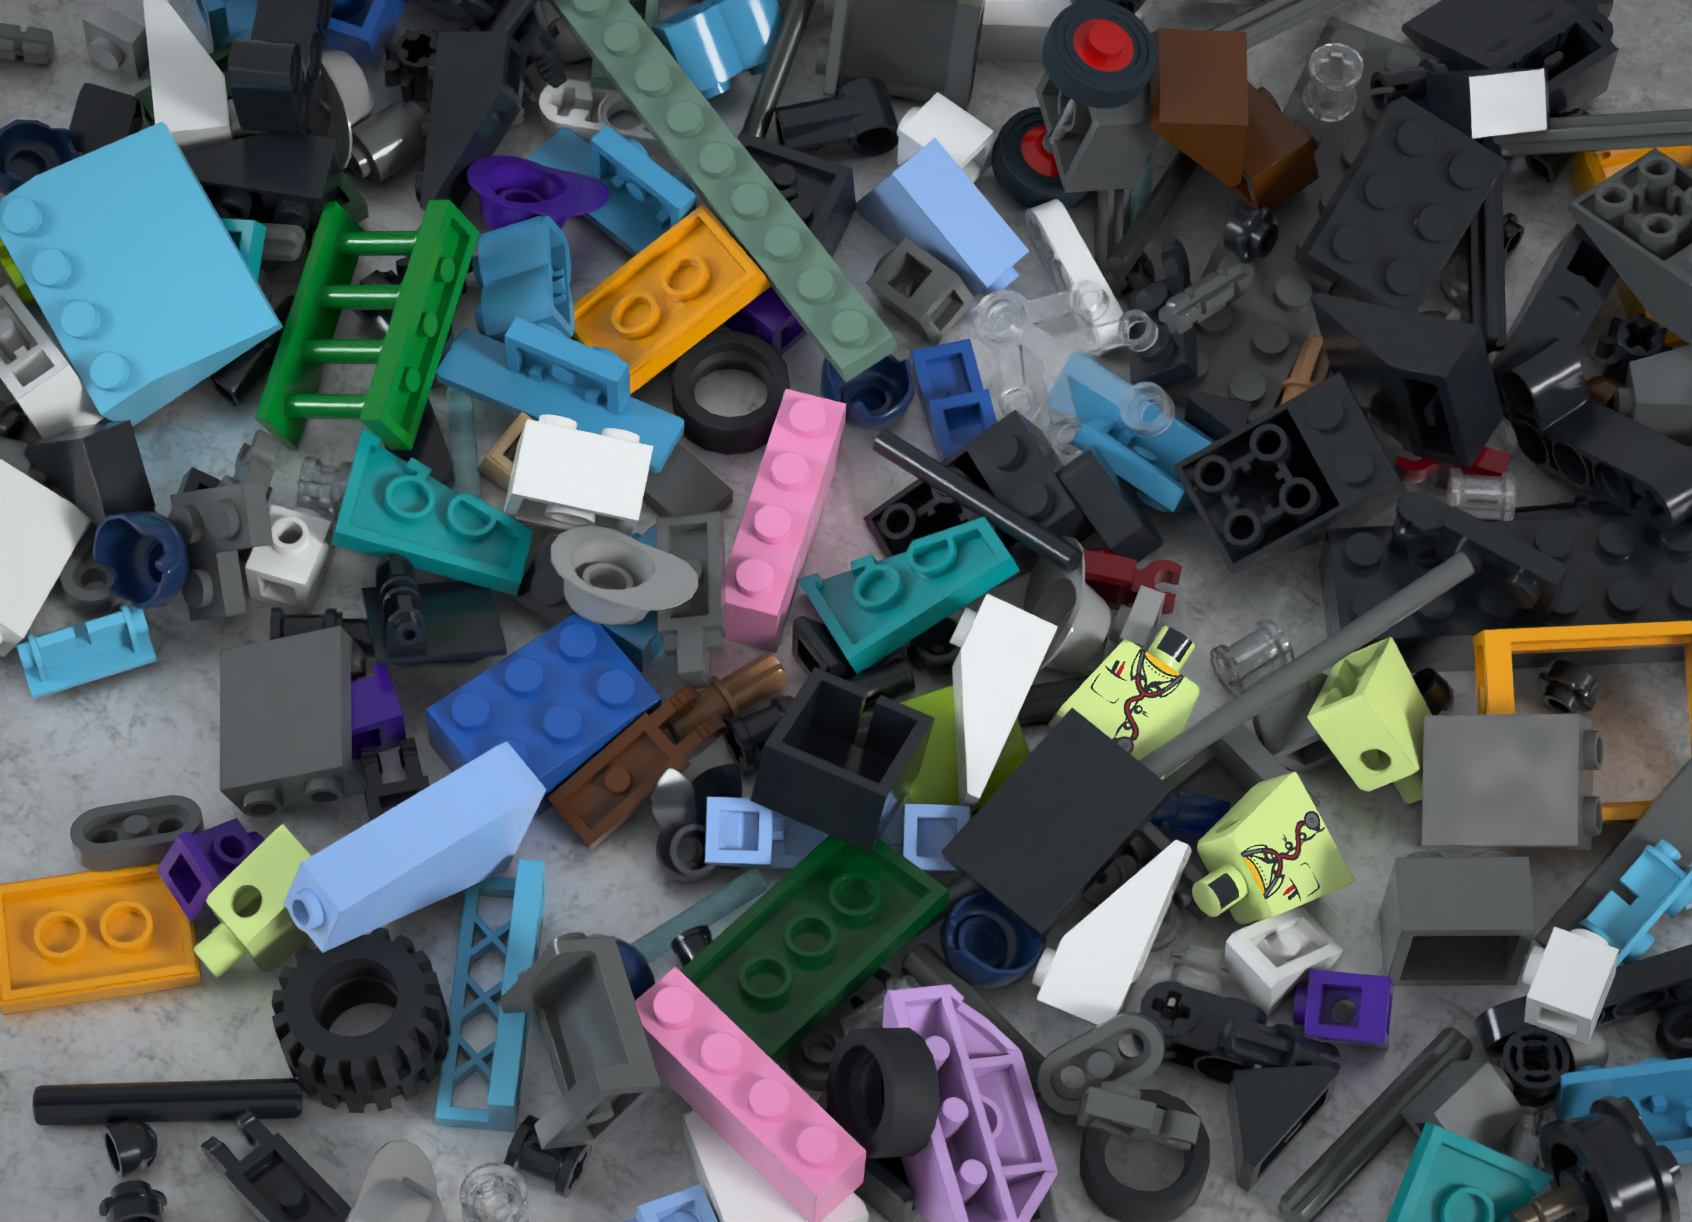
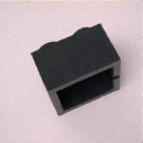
M814 667L764 744L750 801L871 853L920 772L935 718L880 695L875 704L864 748L861 749L854 746L868 689Z

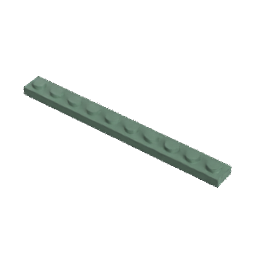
M547 0L725 229L764 273L772 285L771 288L843 380L848 382L896 351L898 347L894 335L628 0Z

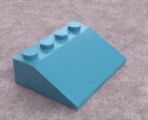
M163 122L38 174L0 199V237L100 415L111 421L130 420L132 427L283 327L172 133Z

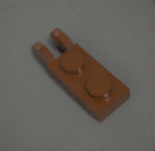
M692 685L685 686L652 714L648 715L645 712L547 798L590 849L594 850L651 800L652 790L657 780L667 768H672L682 773L691 765L689 760L701 754L727 728L718 715H714L699 723L676 746L662 730L675 724L680 718L688 714L701 698V695Z

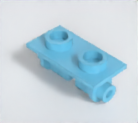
M127 605L121 606V611L35 637L33 633L28 634V639L20 641L16 645V649L32 698L36 699L156 662L157 657L148 634L149 629L143 610L135 606L128 608Z
M1663 839L1655 847L1647 845L1642 854L1618 880L1637 898L1628 905L1614 891L1610 890L1588 916L1579 923L1581 929L1598 934L1608 942L1609 946L1619 949L1617 966L1621 961L1625 965L1638 961L1656 939L1648 932L1664 912L1671 918H1674L1692 899V866L1687 867L1684 871L1680 869L1676 863L1682 855Z

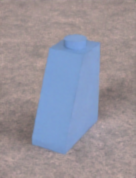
M936 138L927 143L856 203L855 210L860 216L898 246L907 237L956 272L973 297L983 290L991 298L1001 292L1020 275L1013 265L1029 252L1027 247Z

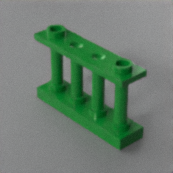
M429 200L421 226L417 231H364L336 201L325 202L255 419L274 437L280 439L286 448H298L307 419L360 420L374 435L381 438L382 442L390 450L412 451L480 233L450 200ZM359 256H411L404 280L400 285H350ZM342 310H394L387 333L383 339H333ZM324 364H377L366 394H315Z

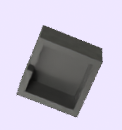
M1420 851L1409 854L1406 857H1396L1379 912L1384 976L1391 977L1394 986L1516 985L1525 962V955L1528 954L1536 932L1529 857H1509L1507 853L1502 851H1484L1472 857H1443L1437 852Z

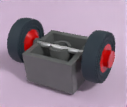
M1103 0L1076 2L1060 12L1045 36L1042 52L1045 72L1035 90L1040 107L1024 109L1013 115L1003 125L993 145L992 169L997 182L1012 199L1028 208L1058 199L1068 210L1083 201L1091 191L1133 188L1145 164L1150 161L1152 151L1161 136L1150 128V77L1154 71L1156 61V47L1150 31L1135 14L1118 4Z

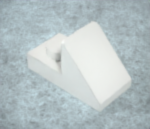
M1300 905L1233 932L1226 941L1224 972L1256 1006L1269 1016L1274 1013L1297 983L1309 978L1310 969L1325 971L1331 968L1345 950Z

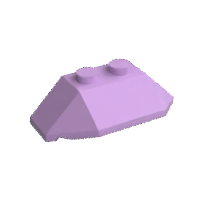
M951 984L889 990L884 996L883 1028L909 1027L922 1036L933 1054L939 1077L940 1105L935 1129L923 1149L914 1156L901 1157L909 1188L914 1193L913 1202L916 1211L929 1222H1030L1057 1176L1058 1169L1021 1050L985 1016L962 1002L964 997ZM882 1076L881 1091L885 1102L884 1081Z

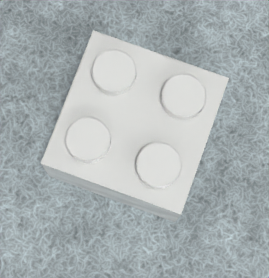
M544 414L539 416V421L527 419L516 447L503 513L521 523L563 532L573 527L593 525L611 528L631 536L639 521L653 446L639 443V435L622 429L605 428L602 430L601 435L576 430L577 423L562 416Z

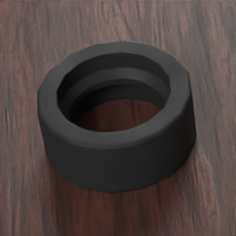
M738 331L718 332L707 335L677 359L672 376L674 415L684 420V435L705 450L726 455L752 452L767 444L785 389H790L787 364L774 346L756 335ZM737 369L750 372L761 379L767 387L768 395L766 402L753 412L742 416L726 417L712 414L698 405L695 401L694 389L701 378L715 371Z
M909 1027L852 1029L839 1041L831 1058L827 1079L829 1114L866 1150V1158L914 1156L927 1145L936 1126L940 1097L939 1077L934 1057L923 1037ZM882 1076H883V1081H884V1095H885L884 1109H883L882 1098H881V1081H882Z
M1139 1089L1142 1092L1140 1099L1157 1103V1108L1181 1111L1198 1116L1182 1099L1161 1090ZM1202 1120L1196 1144H1191L1189 1151L1183 1150L1184 1168L1179 1179L1170 1187L1158 1191L1135 1190L1119 1183L1109 1173L1105 1163V1147L1113 1134L1086 1127L1080 1149V1177L1089 1198L1106 1215L1121 1222H1168L1177 1219L1196 1202L1205 1183L1210 1164V1139Z

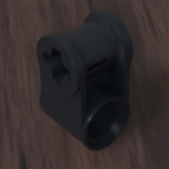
M1160 982L1146 991L1141 1001L1140 1013L1152 1018L1163 1032L1165 1053L1161 1063L1198 1073L1207 1079L1230 1085L1233 1070L1255 1069L1256 1064L1228 1056L1225 1048L1220 1047L1218 1044V1035L1225 1030L1226 1021L1233 1017H1240L1266 1025L1267 1015L1261 1008L1242 999L1221 997L1185 986L1179 982ZM1170 998L1176 999L1174 1007L1168 1006ZM1161 1018L1172 1021L1171 1026L1161 1024ZM1132 1034L1136 1049L1142 1053L1144 1051L1143 1040L1138 1035Z

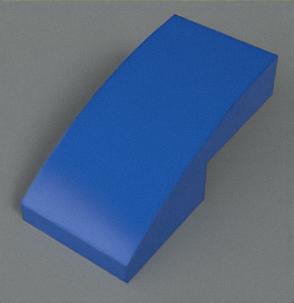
M970 338L910 351L908 360L910 361L920 403L941 461H944L997 423L989 389H983Z

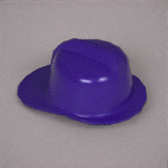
M504 155L482 157L472 162L466 173L469 185L480 195V211L483 223L492 231L540 215L550 216L562 230L569 216H579L595 212L605 206L610 198L607 186L595 178L546 167L520 157Z

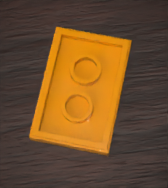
M703 203L573 303L575 315L573 337L577 342L591 348L599 346L609 349L618 355L622 361L629 363L631 395L772 285L764 273Z
M161 862L111 871L91 870L0 884V1008L2 1014L6 1015L203 985L200 959L191 949L197 944L195 922H190L157 872Z

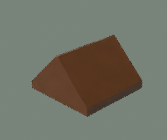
M1157 29L1151 33L1156 47V61L1154 71L1150 77V128L1230 188L1240 184L1249 126L1246 32Z

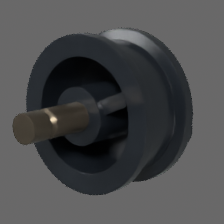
M1604 1096L1592 1103L1588 1116L1572 1124L1557 1119L1543 1126L1540 1132V1152L1545 1172L1554 1176L1550 1181L1552 1191L1532 1200L1531 1204L1525 1203L1508 1212L1509 1222H1552L1565 1215L1569 1222H1679L1680 1209L1674 1185L1681 1181V1171L1672 1152L1665 1145L1657 1146L1651 1134L1644 1126L1639 1111L1628 1097Z

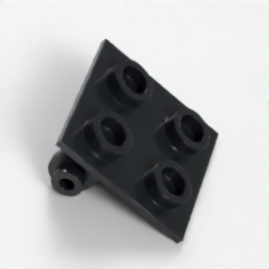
M396 553L386 555L378 563L375 572L376 587L361 588L377 665L396 664L410 666L421 661L447 659L476 661L487 656L507 655L491 588L463 581L417 584L415 582V571L412 562L408 558Z

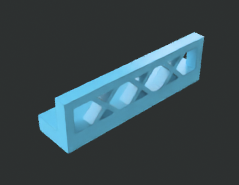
M518 859L516 878L493 876L465 890L449 1009L451 1035H446L449 1050L445 1061H442L435 1113L436 1126L505 1132L517 1131L531 1012L505 1014L502 1011L501 1004L498 1008L495 1002L518 980V975L523 970L531 967L538 959L547 891L545 861ZM480 896L513 898L511 919L493 932L478 916ZM476 930L483 940L473 947ZM506 939H508L507 947L502 943ZM491 950H494L505 963L503 980L487 992H484L469 975L470 967ZM468 990L476 1000L465 1007ZM485 1010L497 1023L496 1037L494 1042L477 1054L461 1036L462 1027ZM460 1051L468 1061L457 1069ZM492 1060V1068L490 1069L487 1063ZM477 1071L489 1084L487 1110L452 1107L454 1088Z

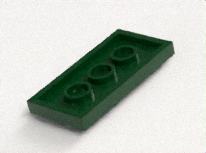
M829 835L680 971L760 1049L778 1064L948 905L949 889L881 839H879L872 852L869 853Z

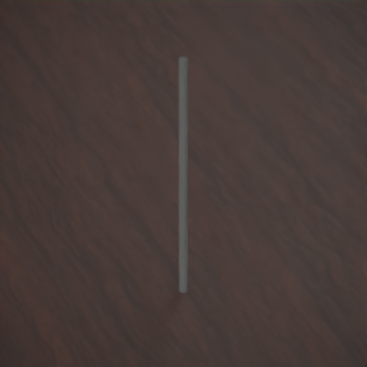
M1458 552L1139 761L1161 778L1474 574L1475 570L1471 562L1463 552ZM964 875L945 886L949 889L948 905L912 939L943 920L951 905L957 899L980 888Z

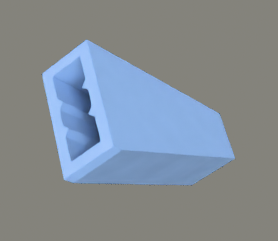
M508 742L497 745L301 862L283 904L289 910L295 925L309 935L322 953L507 871L547 789Z

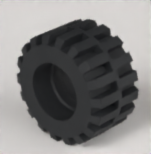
M379 927L372 930L370 935H361L323 953L318 947L310 950L308 947L303 946L294 954L297 966L295 968L284 966L278 977L282 989L273 990L271 1004L275 1015L272 1016V1020L293 1078H298L305 1093L310 1097L319 1093L322 1105L336 1110L343 1101L346 1102L349 1113H364L365 1104L376 1103L378 1111L393 1108L390 1099L402 1095L408 1101L419 1094L416 1083L419 1080L430 1084L438 1074L435 1060L445 1061L449 1050L446 1035H451V1027L436 971H433L431 961L423 950L416 952L413 941L402 934L391 941L388 929ZM381 1003L395 1008L390 1018L382 1026L367 1034L342 1036L329 1031L337 1017L356 1005Z

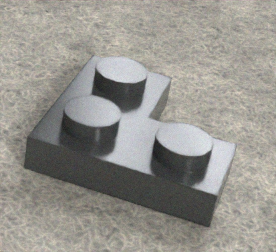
M263 480L170 495L173 511L171 521L180 531L189 557V575L181 589L183 597L188 604L190 621L247 613L237 550L273 544Z

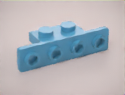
M608 125L590 139V144L571 129L563 127L526 158V160L546 167L583 174L605 184L610 192L607 204L595 212L583 214V216L633 256L637 255L696 209V194L684 177L675 172L669 174L650 158L646 149L638 141L630 137L625 139Z
M516 316L504 335L505 344L464 328L459 332L451 349L437 368L436 374L439 383L517 416L522 411L535 421H539V416L544 414L562 416L577 423L576 430L599 435L602 434V430L605 428H616L633 432L640 436L639 443L653 446L649 471L653 473H659L684 432V420L630 397L629 363L622 361L618 355L609 349L599 346L591 348L569 339L560 330L549 324H533Z
M1078 352L1073 354L1048 397L1049 406L1081 427L1072 445L1083 452L1095 445L1116 475L1138 488L1136 492L1138 498L1156 510L1175 512L1194 505L1173 465L1214 443L1215 440L1085 353Z
M1653 1057L1643 1060L1638 1064L1609 1068L1599 1065H1588L1560 1076L1561 1082L1554 1102L1557 1119L1565 1120L1586 1117L1589 1115L1590 1107L1594 1101L1604 1096L1616 1098L1626 1096L1636 1106L1644 1126L1651 1134L1657 1146L1665 1145L1674 1155L1678 1165L1692 1163V1057L1675 1060Z

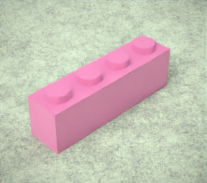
M785 389L725 569L726 636L723 639L777 652L799 584L797 579L801 578L844 445L845 403Z
M676 966L635 1000L658 1075L808 1222H820L863 1184L866 1150Z

